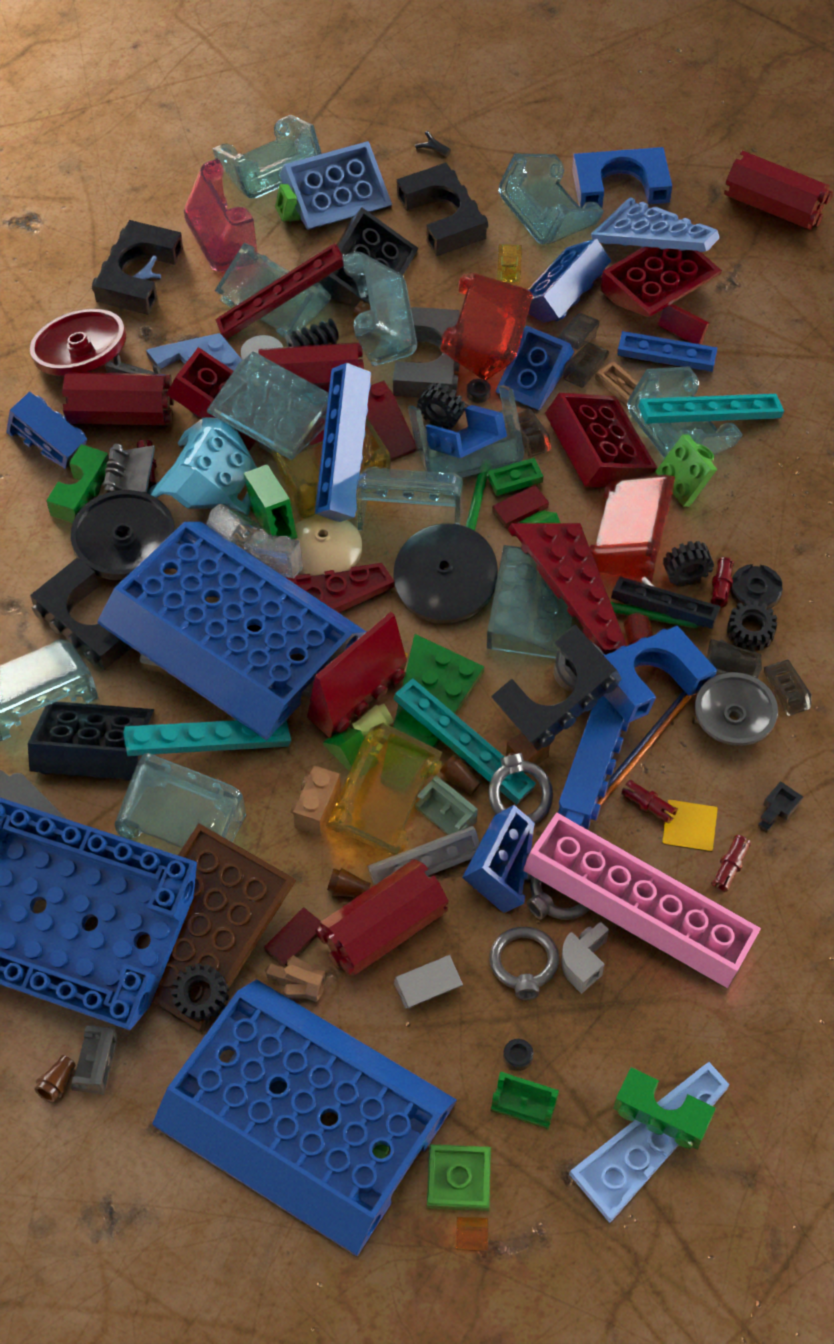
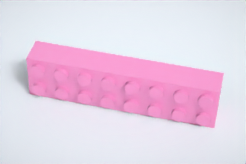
M557 812L530 851L523 870L726 988L732 982L761 929Z

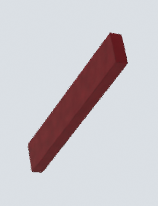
M335 243L216 318V323L224 339L231 338L344 266L345 261L338 246Z

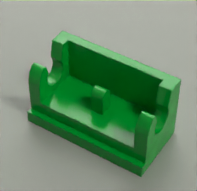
M500 1072L490 1111L549 1130L559 1090Z

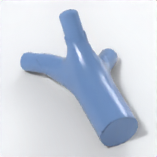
M152 256L149 263L133 277L145 280L149 278L160 279L161 274L151 271L157 257Z

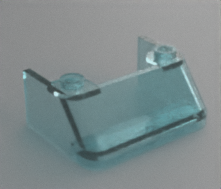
M505 385L499 386L503 411L498 412L503 413L507 437L462 458L431 450L427 442V431L423 425L421 410L414 406H408L415 445L426 474L431 480L435 482L450 481L484 473L523 460L524 446L512 388Z
M378 467L366 468L362 471L356 487L358 530L363 531L367 500L455 507V524L461 525L463 479L453 472L442 473Z

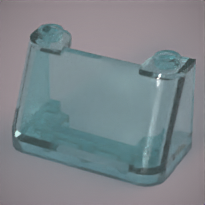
M288 115L279 119L274 125L276 140L245 154H238L235 147L227 143L214 147L212 150L217 163L241 193L248 198L255 199L278 189L279 185L283 184L279 174L284 164L322 154L313 124L293 115Z
M514 153L500 181L499 195L538 243L551 244L598 223L604 213L603 209L596 202H587L583 208H580L560 185L564 174V167L561 160L555 154Z
M244 242L214 291L221 296L220 301L223 304L232 308L233 305L237 306L290 271L272 262L267 256L256 253L253 246ZM317 282L260 318V320L276 328V333L285 338L287 333L292 336L293 331L301 332V329L306 327L328 304L331 295Z
M353 252L342 256L344 267L352 275L358 286L361 298L366 295L369 296L371 310L363 312L355 318L354 330L355 336L372 366L412 355L417 348V339L407 284L403 275L361 252Z
M690 367L647 369L628 400L630 414L664 459L682 434H689L696 444L706 446L714 455L734 447L743 435L733 423H724L719 429L711 421L645 424L638 407L640 399L695 396L699 382Z
M56 640L48 646L0 666V741L11 737L9 729L14 723L16 727L21 725L19 717L69 696L71 702L76 701V697H82L86 704L99 699L91 672L69 640Z
M145 753L136 766L114 825L117 833L126 839L138 838L141 833H145L183 848L198 823L233 842L246 817L243 795L235 787L155 755Z

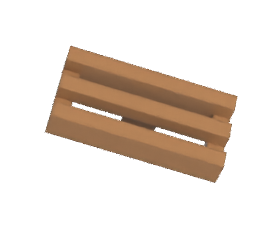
M614 361L595 373V379L628 407L632 405V401L637 402L640 396L644 397L646 395L647 389ZM625 383L629 385L635 392H633L628 386H626Z

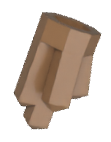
M294 955L287 960L288 966L286 968L273 964L267 966L265 969L267 978L276 980L278 985L285 986L283 993L287 998H306L317 1002L321 997L327 976L326 971L314 968Z

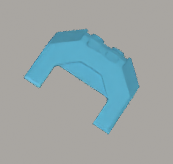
M202 418L184 431L178 441L179 446H185L181 454L164 477L150 487L146 493L155 498L163 494L172 496L187 509L227 508L237 517L246 519L251 507L248 492L242 502L236 497L246 484L244 473L257 467L237 430L222 418Z

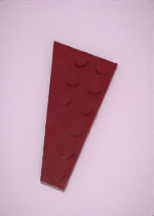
M511 523L508 532L512 537L516 536L522 543L520 548L526 555L530 554L536 562V569L557 598H562L568 605V613L572 618L576 617L584 627L582 632L597 645L605 655L616 651L621 646H627L581 523Z
M383 563L351 567L349 571L336 573L334 570L324 571L323 575L311 576L310 574L285 577L338 613L395 587V581ZM258 625L247 627L252 632H258L262 629Z

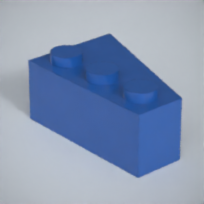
M30 391L9 410L6 433L11 436L15 433L25 439L23 441L25 445L30 447L34 444L42 449L41 454L65 469L70 465V461L81 444L86 446L87 438L82 430L77 427L74 428L60 412L53 411L47 406L42 397L35 396Z
M515 805L494 815L462 877L503 913L524 904L523 884L524 880L528 878V873L523 870L527 856H529L534 831V822Z

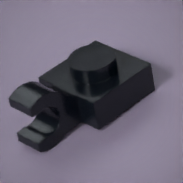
M780 781L764 801L763 805L768 809L761 816L762 820L758 826L768 832L779 816L787 820L802 803L804 797Z

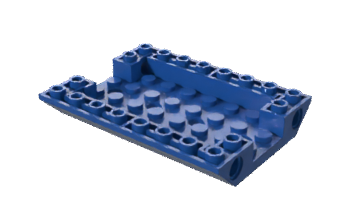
M203 522L182 523L114 588L98 619V624L266 741L301 705L302 692L315 679V676L367 632ZM172 568L178 571L173 575L164 573V570ZM213 596L219 599L216 603H208L205 600L207 597ZM258 625L262 629L258 632H252L247 627ZM292 654H301L304 656V659L294 661L290 656Z
M0 798V985L131 1030L150 1008L193 900L197 862ZM42 899L46 900L45 910L39 914L34 913L35 903ZM91 917H97V927L92 931H86V921ZM145 934L150 935L151 941L149 946L145 949H138L137 940L139 937Z
M256 979L236 992L167 1087L152 1125L355 1256H358L390 1207L391 1195L420 1150L426 1151L456 1104L457 1099ZM226 1050H232L237 1054L235 1060L230 1063H224L219 1058ZM282 1081L287 1085V1088L282 1094H273L269 1090L272 1083ZM331 1112L338 1116L337 1123L333 1126L323 1125L320 1120L325 1113ZM377 1145L388 1146L390 1154L384 1159L376 1158L372 1152Z

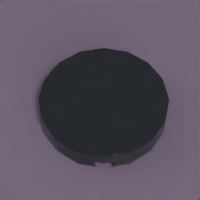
M749 564L739 568L732 577L733 586L730 592L737 604L742 603L744 606L745 601L750 600V605H753L755 600L759 601L758 606H762L763 603L767 604L766 610H769L780 601L783 583L780 576L773 569L765 565H760L759 567Z

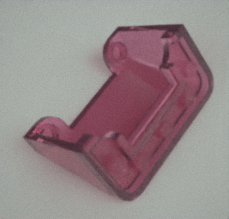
M219 158L201 166L183 212L185 221L210 267L213 270L222 272L258 260L254 219L250 212L243 207L226 209L227 199L224 196L222 182L224 169Z

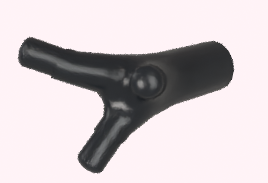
M429 131L425 132L428 142L415 145L416 149H433L446 157L451 152L450 148L434 139Z

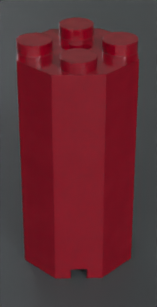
M743 150L741 151L740 155L743 157L741 160L736 158L725 184L729 186V191L724 190V195L810 230L813 226L818 227L823 218L822 209L824 205L829 204L833 192L829 191L830 185Z
M362 342L264 348L258 350L261 390L275 399L305 397V394H329L332 368L349 363L364 369L363 359H358L363 357Z
M68 372L64 376L62 395L66 397V404H63L64 417L68 423L172 425L170 405L174 406L175 400L166 395L172 384V376L167 374Z
M415 859L411 860L320 922V927L315 932L323 944L327 943L331 951L328 953V956L337 968L342 966L348 975L358 974L448 911L446 905H448L449 900L436 877L433 875L429 878L424 873L428 870L424 863Z

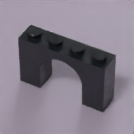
M446 162L397 179V197L406 211L432 202L446 203L457 210L447 218L426 225V241L436 257L486 239L487 228L489 227L486 216L480 213L476 201L471 200L465 185H461L456 172L451 170Z
M129 220L126 227L121 229L119 239L116 245L112 246L107 261L103 262L101 272L92 282V291H94L96 302L149 315L157 300L155 282L127 275L123 270L134 261L151 259L152 256L157 257L156 261L175 265L184 249L181 232Z
M77 557L30 595L33 604L31 608L39 619L45 618L49 622L54 632L57 634L62 633L67 637L68 643L77 650L79 648L82 650L91 664H98L102 669L106 670L132 647L99 624L86 625L75 621L71 617L74 607L99 587L95 571Z
M576 625L554 642L561 654L577 672L576 686L567 699L555 705H540L532 701L513 679L509 680L491 696L537 751L542 747L549 746L558 733L563 729L570 728L576 722L578 716L584 711L594 708L598 699L605 693L614 691L622 680L617 669Z

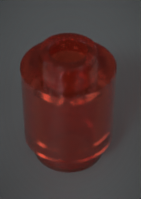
M634 613L628 616L623 623L628 646L636 643L643 637L653 636L648 616Z

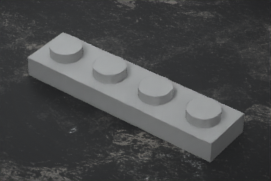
M470 826L367 867L373 885H376L413 859L426 865L428 870L424 873L428 876L472 859L480 843L475 828Z

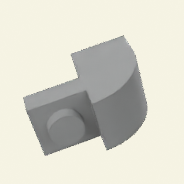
M602 922L598 923L594 928L591 926L586 928L579 938L571 932L563 944L561 957L563 974L581 994L603 975L604 963L594 954L597 949L607 942L609 929Z

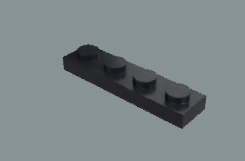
M621 576L615 584L611 599L618 600L621 603L635 605L651 612L655 611L674 619H681L700 627L713 629L721 607Z

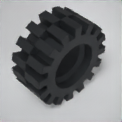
M432 383L417 401L419 413L424 414L423 419L425 421L427 419L430 420L429 424L433 425L435 423L437 427L443 426L444 429H451L463 415L465 403L461 401L462 397L460 395H455L457 391L454 389L452 391L449 390L450 386L445 385L443 387L442 383L437 385Z
M689 541L687 545H684V543L679 544V548H672V553L667 552L665 554L666 557L663 558V565L668 578L676 586L678 584L685 586L686 583L692 585L695 580L700 582L702 581L701 577L706 578L709 576L708 572L711 573L713 571L712 567H714L708 547L705 543H700V541H696L694 544L692 541Z
M750 600L745 601L744 606L742 603H739L736 608L732 609L727 633H729L730 641L734 639L733 644L736 647L742 644V650L750 647V652H755L756 647L761 651L764 649V645L768 647L771 641H773L778 622H776L777 616L773 615V609L766 610L767 604L763 603L762 606H758L759 601L754 600L753 605H750ZM745 621H755L762 626V629L760 631H750L744 628L742 623Z
M195 964L193 968L190 965L185 967L187 971L185 973L180 971L177 974L180 977L178 981L175 979L173 981L175 989H171V995L174 996V1005L186 1017L192 1018L195 1021L201 1022V1019L209 1021L211 1016L216 1018L220 1015L218 1011L225 1009V1000L228 1001L229 999L227 994L229 988L225 983L226 980L215 968L213 969L206 964L205 966ZM198 982H206L211 987L209 999L200 1004L192 1002L190 999L192 986Z

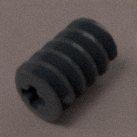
M329 318L327 323L321 321L318 326L312 324L310 329L307 327L302 328L301 333L297 330L292 332V336L287 333L285 339L288 347L337 344L339 333L334 320Z

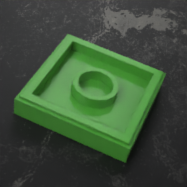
M429 1144L427 1209L489 1211L491 1147Z

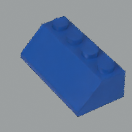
M597 238L567 247L514 305L544 323L553 320L555 322L560 321L567 315L566 311L580 301V295L593 286L592 282L602 276V272L609 265L611 259Z

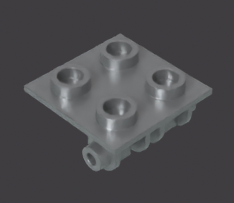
M113 444V447L109 449L110 461L107 462L108 468L105 470L106 475L102 485L105 488L104 492L135 490L146 493L155 446L123 450L122 445Z

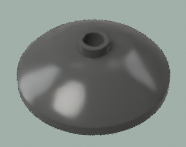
M731 672L717 675L709 679L701 687L695 702V713L702 729L712 738L728 745L745 746L761 741L772 731L778 716V705L774 694L762 681L744 673ZM730 717H736L738 720H733Z

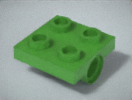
M682 434L655 472L682 506L688 507L691 506L715 474L717 468L712 463L714 454L709 448L696 444L689 434Z

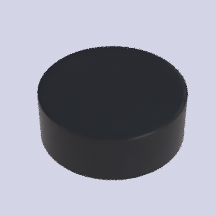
M473 379L467 384L466 395L472 402H485L490 398L491 386L484 379Z
M513 1039L504 1047L503 1060L512 1070H525L532 1063L533 1048L526 1040Z

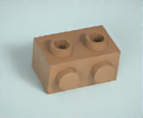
M313 766L310 775L306 774L303 778L301 790L303 791L300 798L296 797L294 799L291 813L294 816L295 828L321 836L341 791L339 773Z

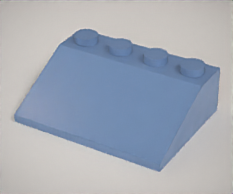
M369 141L284 164L279 174L282 183L289 184L292 192L295 193L297 197L295 209L307 230L352 218L361 207L368 212H373L392 206Z

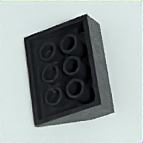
M361 207L336 244L345 261V265L313 286L331 299L354 307L360 301L369 302L382 313L419 248Z
M47 701L27 743L29 772L66 774L68 776H92L98 779L117 778L125 781L139 780L145 765L146 755H127L123 731L125 726L152 725L154 709Z

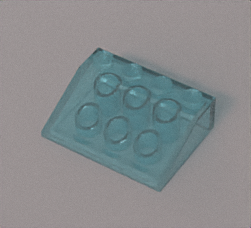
M252 351L238 364L209 406L207 413L288 459L293 460L325 428L329 393Z
M503 545L487 630V649L556 659L559 649L554 642L571 628L572 617L567 611L568 605L562 598H557L537 571L536 562L530 554L526 555L520 547Z

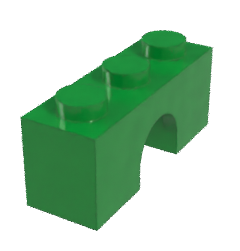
M82 444L79 446L70 461L73 478L80 481L75 484L57 482L46 500L50 516L73 523L79 511L93 500L94 497L99 495L101 485L105 480V470L108 468L107 462L110 461L107 452Z
M631 1067L615 1099L613 1109L618 1111V1114L626 1120H637L645 1124L646 1128L655 1134L662 1135L664 1133L674 1138V1141L684 1148L698 1150L716 1107L687 1094L684 1103L679 1108L666 1110L660 1107L654 1098L659 1080Z

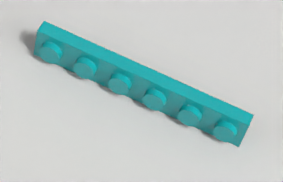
M777 394L640 399L638 404L645 424L782 418L785 412Z
M413 678L395 693L394 701L489 782L491 781L495 772L502 766L500 758L505 757ZM520 771L509 774L502 781L500 791L517 805L534 789L536 783L524 772Z
M237 720L125 726L123 731L128 756L288 747L291 743L287 720L267 741Z

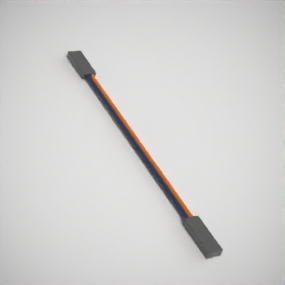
M721 639L706 656L717 669L716 674L734 654L735 647ZM683 690L607 781L609 783L605 797H599L597 804L602 805L693 695L688 696ZM528 874V878L526 879V881L529 883L532 876L530 874Z

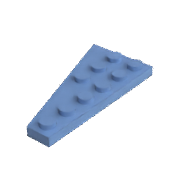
M631 197L591 233L592 239L597 238L599 243L658 247L660 249L670 248L680 251L695 250L698 252L708 251L719 239L718 231L714 228L700 223L693 225L690 219L684 218L680 220L674 213L658 207L648 208L647 203L640 202L638 204Z

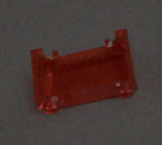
M470 272L463 274L458 281V291L465 295L457 324L452 328L448 327L442 335L443 342L440 351L479 378L487 381L510 365L516 357L533 294L524 287Z
M656 475L612 480L611 485L606 484L604 499H607L601 526L596 545H590V550L599 572L639 581L646 577L652 583L662 534L671 505L675 476Z

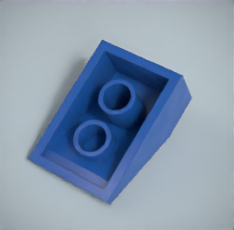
M526 325L495 392L540 411L563 376L574 353V349L570 343Z

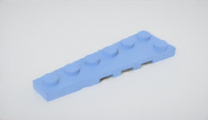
M708 1062L659 1100L657 1104L666 1110H675L684 1103L687 1094L713 1106L728 1089L729 1083ZM634 1120L573 1168L569 1175L610 1223L675 1150L678 1144L674 1141V1138L664 1133L662 1135L655 1134L648 1130L645 1124Z

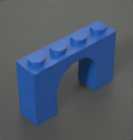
M664 147L576 153L573 155L572 172L580 210L603 208L604 188L602 180L613 174H628L637 178L643 184L647 204L670 203L672 182Z
M675 626L668 630L663 629L651 637H643L629 646H621L610 654H603L617 669L622 678L617 688L610 693H605L604 696L623 719L629 723L648 715L656 699L653 692L637 675L635 667L649 665L666 671L688 696L698 693L701 687L715 676L717 669L678 626Z

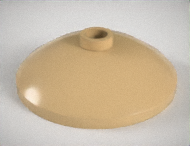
M319 515L310 516L295 525L298 538L285 542L286 557L290 565L301 575H323L324 571L334 570L335 573L349 571L351 567L356 566L362 554V539L352 523L348 520L338 522Z

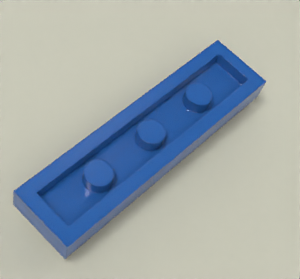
M622 331L617 355L713 372L718 347Z

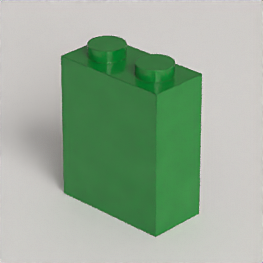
M264 465L245 472L244 477L252 513L272 545L275 547L298 538L290 498L269 466Z

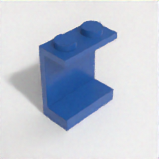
M475 405L464 408L468 427L458 432L430 424L426 425L428 445L431 450L462 458L507 437L503 413Z

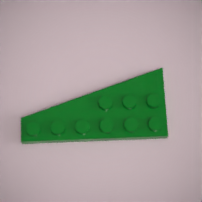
M414 634L402 687L413 678L457 715L483 675L484 666ZM399 704L381 776V783L406 795L437 747L440 739Z

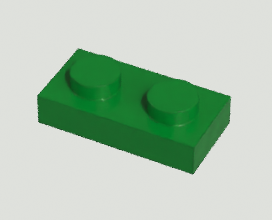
M535 458L487 471V478L496 496L543 483L544 479Z

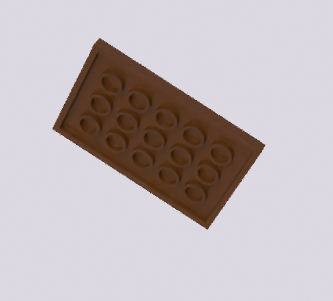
M198 823L178 856L197 862L194 897L152 1002L202 1032L208 1021L201 1019L200 1022L192 1018L189 1019L174 1005V996L171 995V989H175L173 985L174 979L178 981L180 978L177 974L180 971L185 973L187 971L185 967L189 965L193 968L195 964H201L202 966L206 964L213 969L215 968L224 977L225 983L230 988L296 880ZM145 934L139 937L137 940L138 949H145L149 946L151 941L150 935ZM198 982L190 990V999L197 1004L204 1003L211 995V987L206 982Z

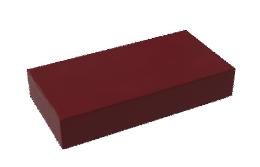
M670 304L663 309L658 322V326L691 343L700 345L710 324L674 304Z
M534 485L493 505L492 511L502 525L508 528L511 523H518L541 510L549 508V502L537 486Z
M303 907L264 946V951L286 968L288 966L287 960L293 955L298 957L317 937L315 930L320 927L321 921Z

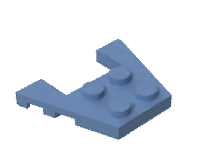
M220 333L146 350L147 357L155 366H159L160 369L177 360H181L185 365L199 347L239 375L246 370L245 362Z

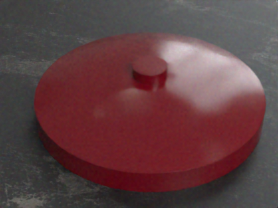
M103 309L78 310L62 315L42 327L31 341L30 354L36 367L50 375L65 376L68 372H88L109 362L121 351L126 341V330L121 318L113 312Z

